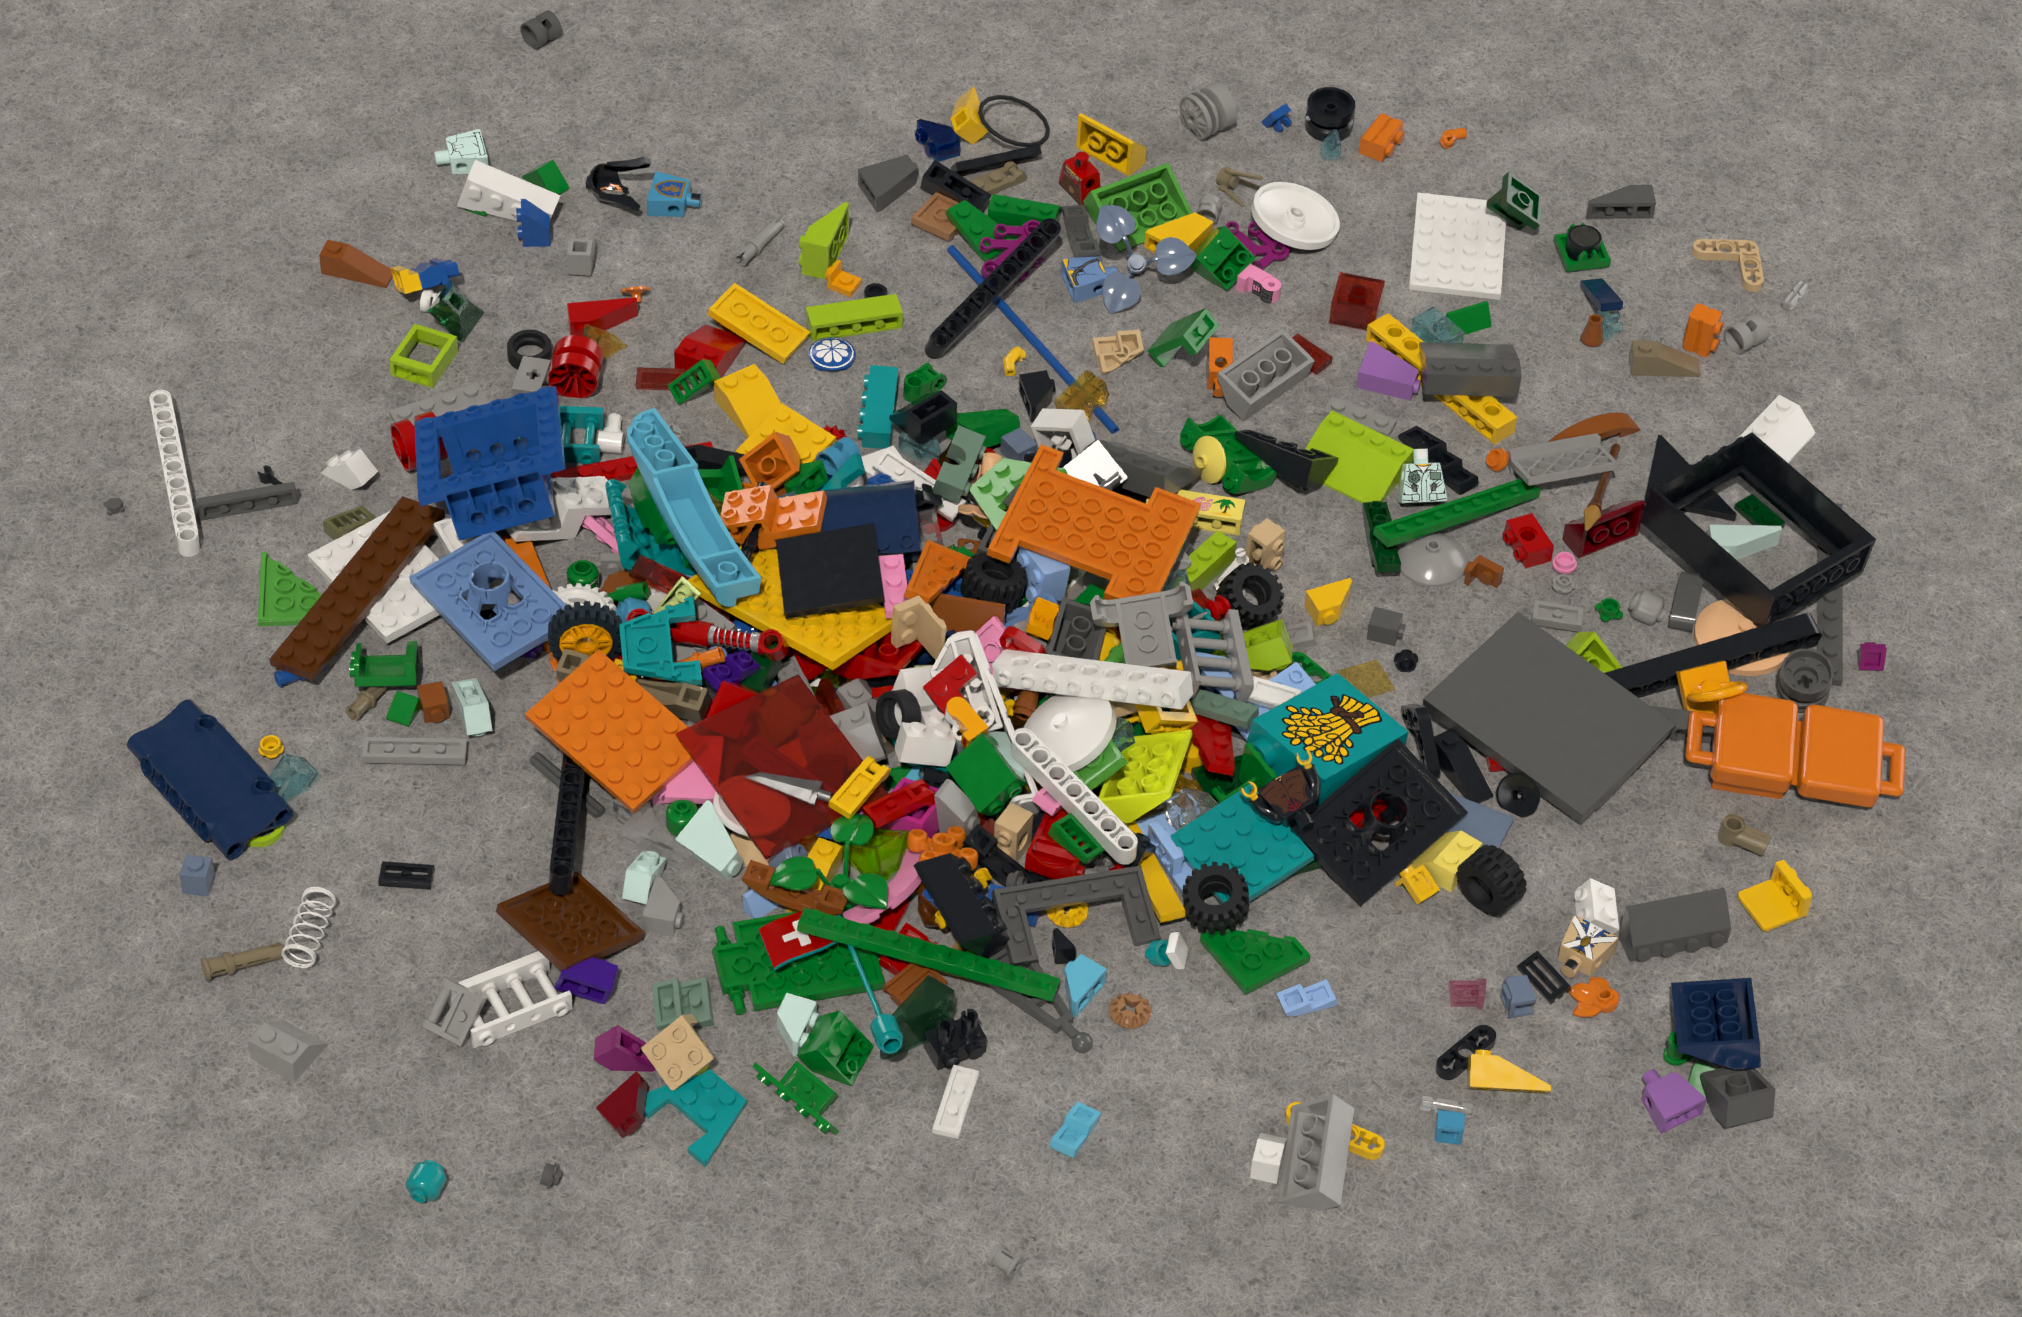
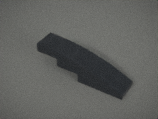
M1418 426L1398 435L1399 440L1408 447L1428 449V463H1440L1444 483L1461 494L1479 485L1478 476L1463 468L1462 459L1448 452L1447 444L1443 440Z

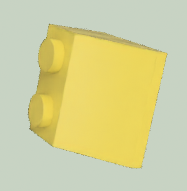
M1461 830L1448 832L1408 867L1412 865L1416 869L1424 864L1435 883L1452 892L1458 885V878L1456 876L1458 866L1477 849L1482 847L1483 843Z

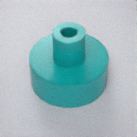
M1164 939L1153 940L1149 944L1148 949L1145 950V957L1149 959L1152 965L1167 966L1170 964L1171 961L1166 954L1168 941Z

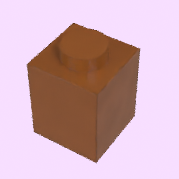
M442 681L417 686L424 723H438L444 719H449V704Z

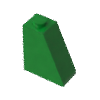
M1007 409L957 413V424L946 429L945 434L948 439L952 440L958 426H962L984 435L985 439L982 445L987 448L1001 444L1002 436L1020 428V420L1018 415Z

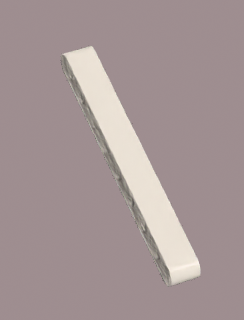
M156 390L151 393L149 400L177 547L182 556L191 557L199 553L200 541L172 398L168 391Z

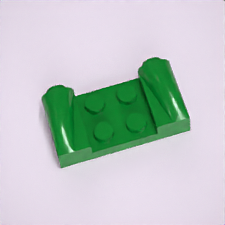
M1222 414L1203 424H1196L1191 418H1187L1180 433L1181 444L1187 450H1193L1197 440L1203 436H1212L1220 442L1226 456V471L1222 481L1224 488L1232 494L1248 493L1272 486L1278 473L1234 436L1235 431L1238 430Z

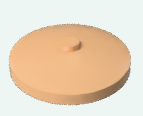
M1723 599L1710 604L1699 614L1694 628V641L1696 645H1700L1754 629L1758 626L1728 599ZM1791 651L1729 669L1728 673L1740 676H1759L1771 673L1781 667L1785 657Z

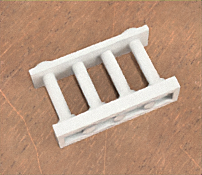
M539 951L458 982L487 997L499 1017L484 1023L481 1016H478L474 1028L470 1029L473 1048L481 1045L488 1046L498 1038L554 1016L561 1017L569 1010H572L571 992L557 993L546 974L550 971V961ZM532 978L537 979L548 999L534 1004L522 982ZM506 988H512L523 1009L509 1014L497 992ZM453 991L451 992L450 997L448 999L450 1007L457 994Z

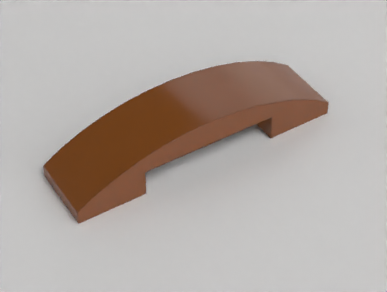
M1606 413L1580 421L1563 430L1548 442L1595 433L1601 439L1616 434L1621 438L1639 432L1640 428L1626 413Z
M750 860L742 881L763 897L802 912L804 908L830 915L842 914L847 903L843 890L828 885L824 886L823 891L814 888L789 890L780 886H771V878L775 868Z

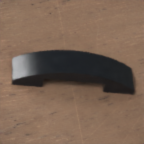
M978 823L963 841L965 848H973L978 852V864L982 868H987L990 875L1004 887H1006L1009 873H1015L1016 871L1024 873V877L1027 878V884L1049 880L1039 874L1034 876L1027 869H1024L1022 865L997 847L995 843L998 839Z

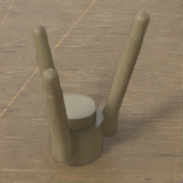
M1229 167L1222 168L1216 177V183L1220 185L1218 189L1225 192L1241 207H1245V204L1229 189H1235L1240 183L1259 190L1261 186L1243 180L1239 176L1255 180H1263V176L1233 170Z

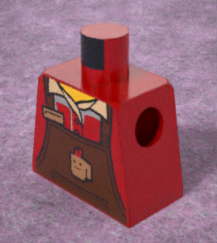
M1078 152L1075 157L1063 162L1059 185L1078 205H1085L1083 200L1089 192L1100 188V173L1089 161V155L1086 152Z

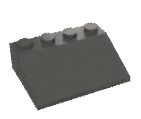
M1419 342L1424 394L1518 397L1522 375L1520 360L1513 345Z
M1095 440L1094 442H1092L1091 444H1089L1088 446H1086V447L1083 449V451L1086 450L1088 447H1090V446H1091L1093 443H1095L1097 440ZM1099 440L1128 477L1118 487L1147 497H1151L1155 487L1175 494L1202 474L1200 469L1123 443Z

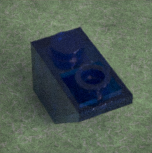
M923 119L917 120V129L914 132L915 138L918 143L923 144L928 157L931 156L933 160L941 162L960 156L961 140L951 126Z

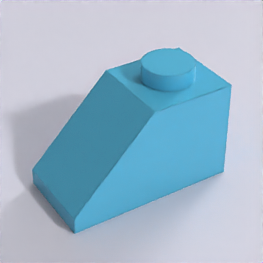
M1082 954L1074 961H1070L1064 969V986L1069 1009L1073 1017H1076L1106 984L1107 969Z

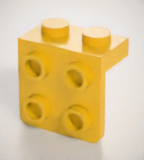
M1783 859L1775 863L1770 880L1740 891L1737 898L1761 930L1767 932L1807 916L1813 896L1810 889L1797 877L1796 871L1790 868Z

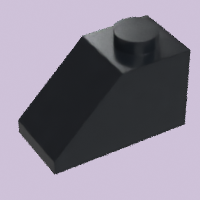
M1047 370L1019 374L1018 390L1030 422L1035 421L1042 408L1046 409L1050 405L1052 393L1056 391L1055 382L1049 378Z

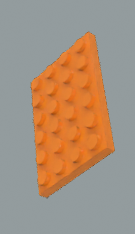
M599 649L525 713L527 721L633 814L707 749V743Z

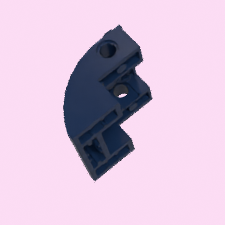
M915 480L824 490L827 501L820 532L874 523L878 553H904V562L919 560L922 552Z

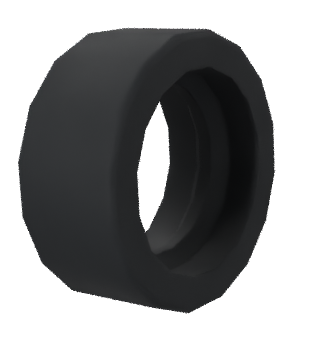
M532 329L522 330L512 335L508 340V362L517 370L525 355H521L516 351L523 346L533 345L543 349L539 354L528 357L552 359L551 340L541 331Z
M906 689L884 692L876 703V722L880 731L890 739H897L900 726L895 718L896 702L901 709V723L921 722V710L918 700L912 692Z

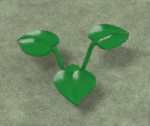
M854 814L851 819L844 816L840 817L831 825L830 833L832 838L837 842H845L843 874L835 875L831 883L828 882L820 869L814 868V862L811 858L796 856L786 859L775 869L771 878V886H780L789 890H806L817 882L818 875L824 885L843 890L847 903L853 902L866 907L887 909L888 886L882 876L865 873L858 876L856 880L848 877L850 843L862 846L870 841L874 832L872 820L864 814Z

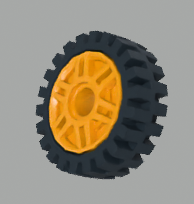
M584 601V605H580V602H574V607L568 604L564 606V610L560 608L556 611V615L553 614L548 624V643L552 656L555 659L558 658L559 662L564 649L589 656L599 649L610 660L611 658L616 659L618 653L622 651L619 624L622 623L619 615L617 616L616 611L610 610L609 606L604 605L601 608L598 602H595L593 606L590 605V601Z

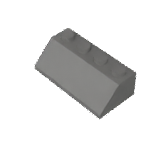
M1281 329L1217 374L1227 405L1244 421L1306 378L1315 360L1286 331Z
M1331 1094L1292 1106L1278 1196L1279 1204L1316 1210H1326L1341 1205L1354 1108L1336 1095Z

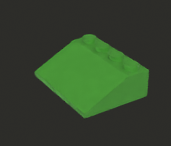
M1169 163L1092 190L1083 200L1095 224H1097L1101 206L1116 205L1126 209L1133 216L1136 226L1135 231L1126 236L1130 247L1144 243L1145 232L1148 229L1192 214L1191 208ZM1123 238L1118 243L1112 244L1118 252L1127 249Z

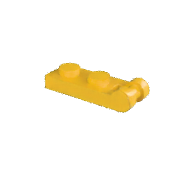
M867 756L829 800L828 807L851 819L881 782L888 778L891 768L886 765L881 766L876 763V759Z

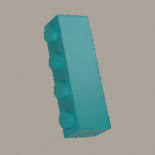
M870 365L869 375L865 374L864 388L867 391L862 392V405H865V408H860L859 419L860 422H863V425L858 424L857 439H862L863 448L885 449L891 446L893 422L889 419V415L895 412L898 367Z

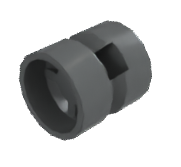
M547 10L521 24L520 32L524 41L533 49H536L546 44L547 41L560 36L562 27L557 16Z

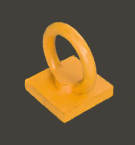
M1718 661L1676 672L1684 710L1716 713L1718 700L1742 694L1748 689V685L1743 681L1730 682L1726 661Z

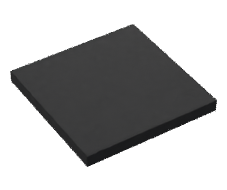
M874 523L776 539L785 619L885 602Z

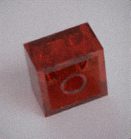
M1340 272L1331 302L1329 323L1367 330L1368 324L1378 319L1383 300L1385 280Z

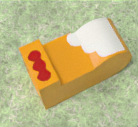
M954 697L948 701L945 718L947 722L956 726L962 733L961 744L964 748L981 733L988 735V725L964 698Z

